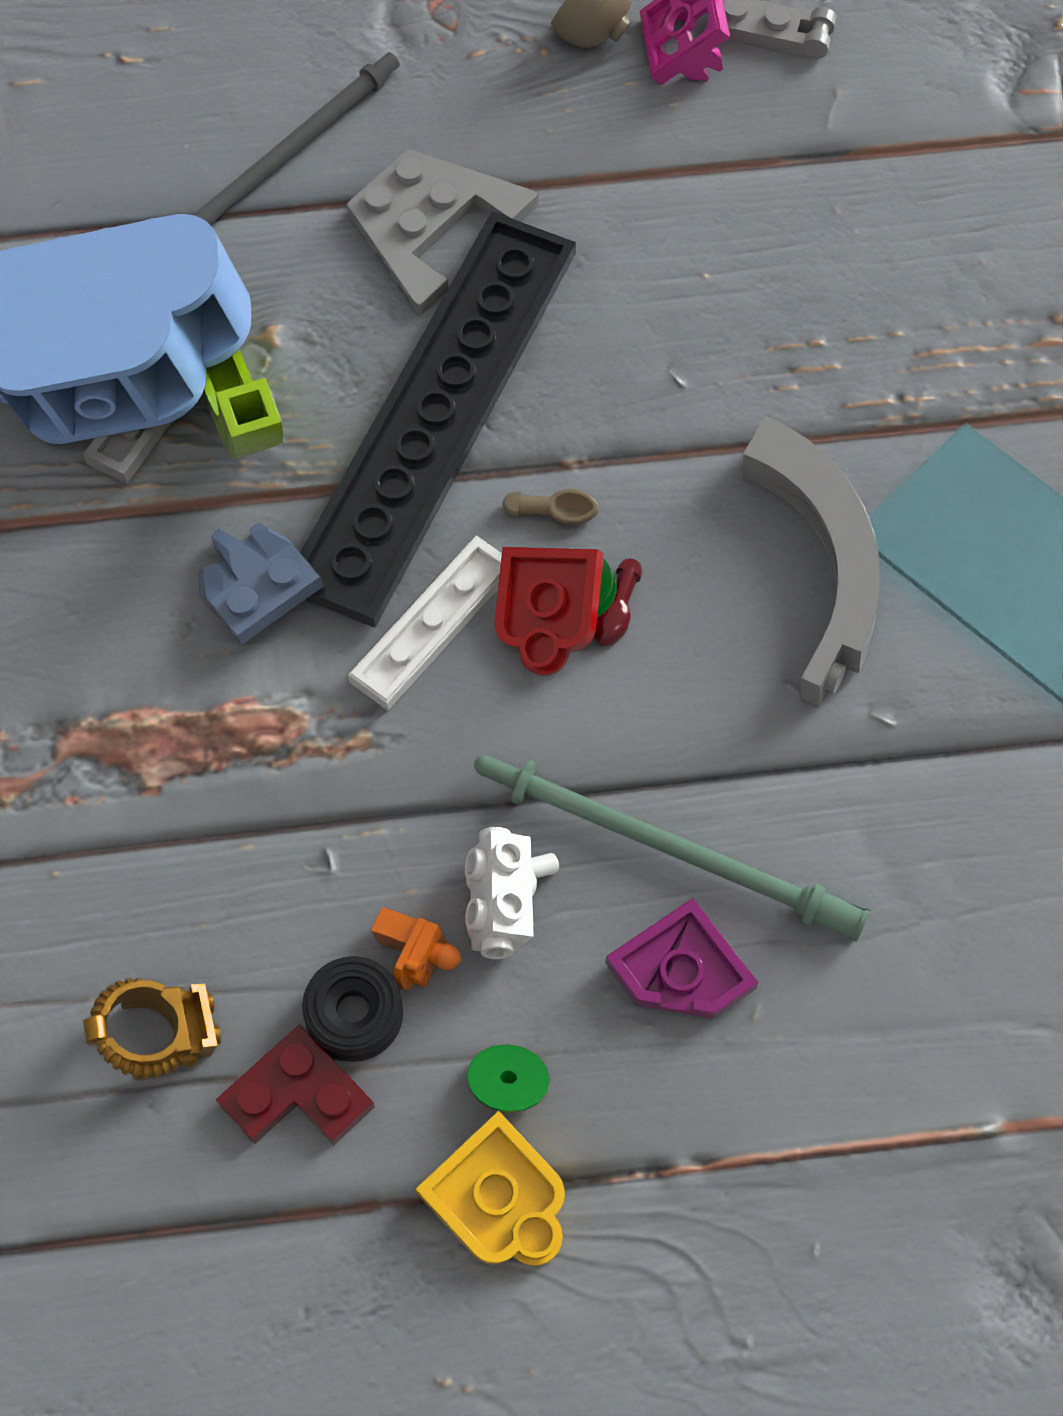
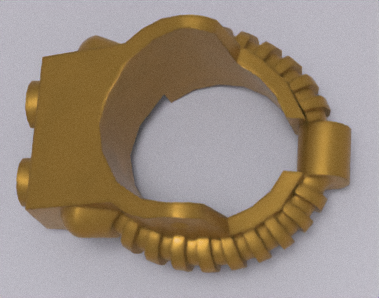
M127 978L125 982L119 980L115 982V986L111 984L106 987V991L103 990L99 994V998H96L93 1003L95 1007H92L90 1011L92 1017L83 1020L87 1045H96L98 1047L97 1052L100 1056H105L103 1060L107 1064H113V1069L116 1071L118 1069L122 1070V1074L126 1076L128 1073L132 1074V1078L135 1080L160 1078V1074L166 1076L170 1074V1071L173 1072L178 1069V1065L191 1068L197 1064L199 1058L211 1056L216 1047L221 1043L219 1026L213 1025L211 1013L214 1012L213 995L207 993L205 984H194L190 986L189 991H184L179 986L165 988L164 984L150 979L142 980V978H135L132 981L131 978ZM118 1004H121V1009L146 1007L158 1011L171 1025L174 1032L173 1043L163 1051L152 1055L130 1053L120 1047L112 1037L109 1038L106 1025L108 1015Z

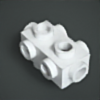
M489 827L479 832V843L470 849L465 861L466 883L471 892V900L466 909L465 923L468 936L471 939V950L481 951V955L486 958L503 959L512 956L533 937L532 896L537 887L536 878L558 872L559 862L555 854L548 853L531 858L530 837L511 834L506 828Z

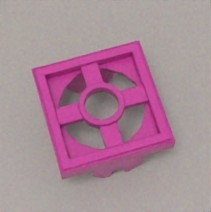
M654 0L639 11L651 77L657 83L663 85L678 73H682L690 80L707 81L709 80V74L706 67L719 72L723 70L721 54L717 46L730 38L723 0ZM708 13L709 19L704 32L692 40L691 31L695 27L697 19ZM676 19L686 21L680 30L673 32V25ZM670 38L677 40L679 50L672 55L665 53L662 48V44Z

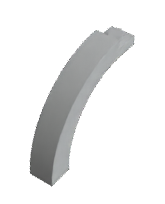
M764 416L743 453V478L782 498L807 521L827 553L834 576L836 603L832 617L821 642L801 678L800 699L819 707L827 691L832 694L837 691L846 668L856 673L860 672L869 651L875 629L880 588V564L877 543L868 513L858 493L839 467L810 440L790 427Z

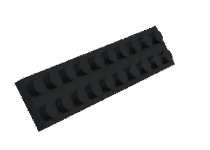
M493 211L491 212L300 552L317 572L324 584V587L305 600L376 628L576 254V242Z

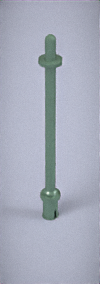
M486 755L479 756L475 760L474 768L478 774L514 789L512 794V803L520 805L526 796L529 795L795 908L797 915L802 917L801 923L811 926L813 921L846 935L856 942L859 939L870 909H864L826 893V887L816 883L815 888L812 886L800 888L535 776L537 771V762L528 760L523 770H520Z

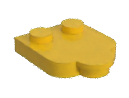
M500 1111L492 1116L415 1189L416 1194L477 1260L485 1264H502L514 1257L522 1264L539 1266L552 1260L560 1250L563 1234L561 1225L555 1215L561 1209L565 1198L563 1182L559 1175Z

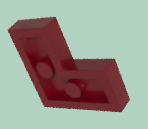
M300 1024L216 1098L218 1105L254 1144L297 1106L334 1146L375 1108L374 1102Z

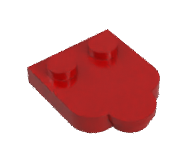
M502 547L494 620L495 631L501 641L520 650V658L523 665L532 673L540 676H549L557 673L566 664L570 652L582 650L592 641L597 625L604 555L598 549Z

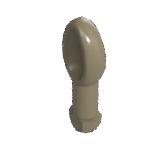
M563 489L550 497L521 495V492H511L505 496L502 503L505 513L510 516L519 517L520 514L550 516L556 522L570 526L586 523L597 516L599 512L598 502L591 495L577 489Z

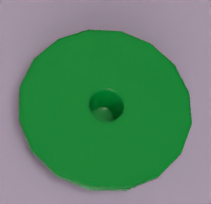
M510 1044L491 1046L479 1052L470 1062L467 1073L469 1089L476 1099L492 1110L506 1113L525 1111L537 1105L547 1094L550 1082L547 1066L538 1055L524 1047Z

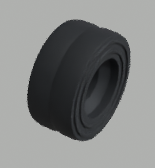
M357 956L333 960L314 974L304 992L302 1011L309 1035L333 1058L349 1062L371 1059L386 1050L400 1031L403 1021V1004L400 989L391 973L373 960ZM360 996L368 1002L369 1010L362 1020L350 1023L339 1017L337 1014L338 1006L346 997Z

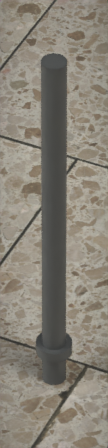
M388 52L375 64H366L360 69V76L193 215L204 219L210 225L368 92L371 90L376 92L384 86V79L400 66L397 57L393 53Z

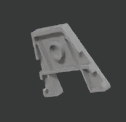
M407 149L347 203L348 216L376 256L379 255L390 270V277L398 288L401 287L409 298L410 306L414 312L421 316L447 292L448 279L419 259V257L475 206H478L489 215L493 211L522 222L538 207L539 194L507 181Z

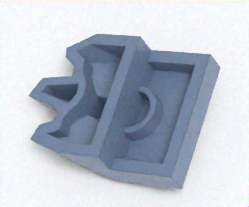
M259 522L250 528L251 534L243 543L218 528L211 535V538L221 561L199 570V594L216 616L223 620L242 645L324 587L320 576L292 542Z

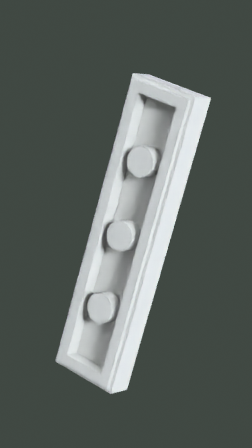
M475 536L348 674L349 683L389 711L498 590L502 553L478 536Z

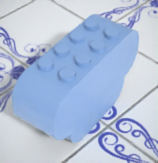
M175 214L150 218L145 221L103 228L68 237H59L54 240L12 247L0 251V402L9 404L29 431L36 438L44 442L53 444L71 443L159 426L182 417L193 408L203 393L206 383V368L217 365L235 354L245 342L250 331L251 301L249 293L213 227L204 219L194 215Z

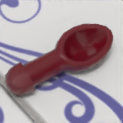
M624 559L619 564L616 570L618 576L616 578L617 591L615 598L608 610L597 618L594 638L601 646L608 647L616 643L628 630L631 620L628 602L636 582H639L642 576V566L635 559Z

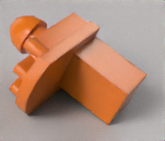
M385 907L381 908L371 928V932L378 943L402 951L394 967V979L399 988L409 990L414 984L427 987L436 965L441 970H452L461 963L460 951L457 947L447 943L439 925L420 917L416 919Z

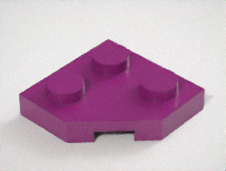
M694 898L606 956L605 960L608 968L637 1006L714 1019L756 990L759 983Z

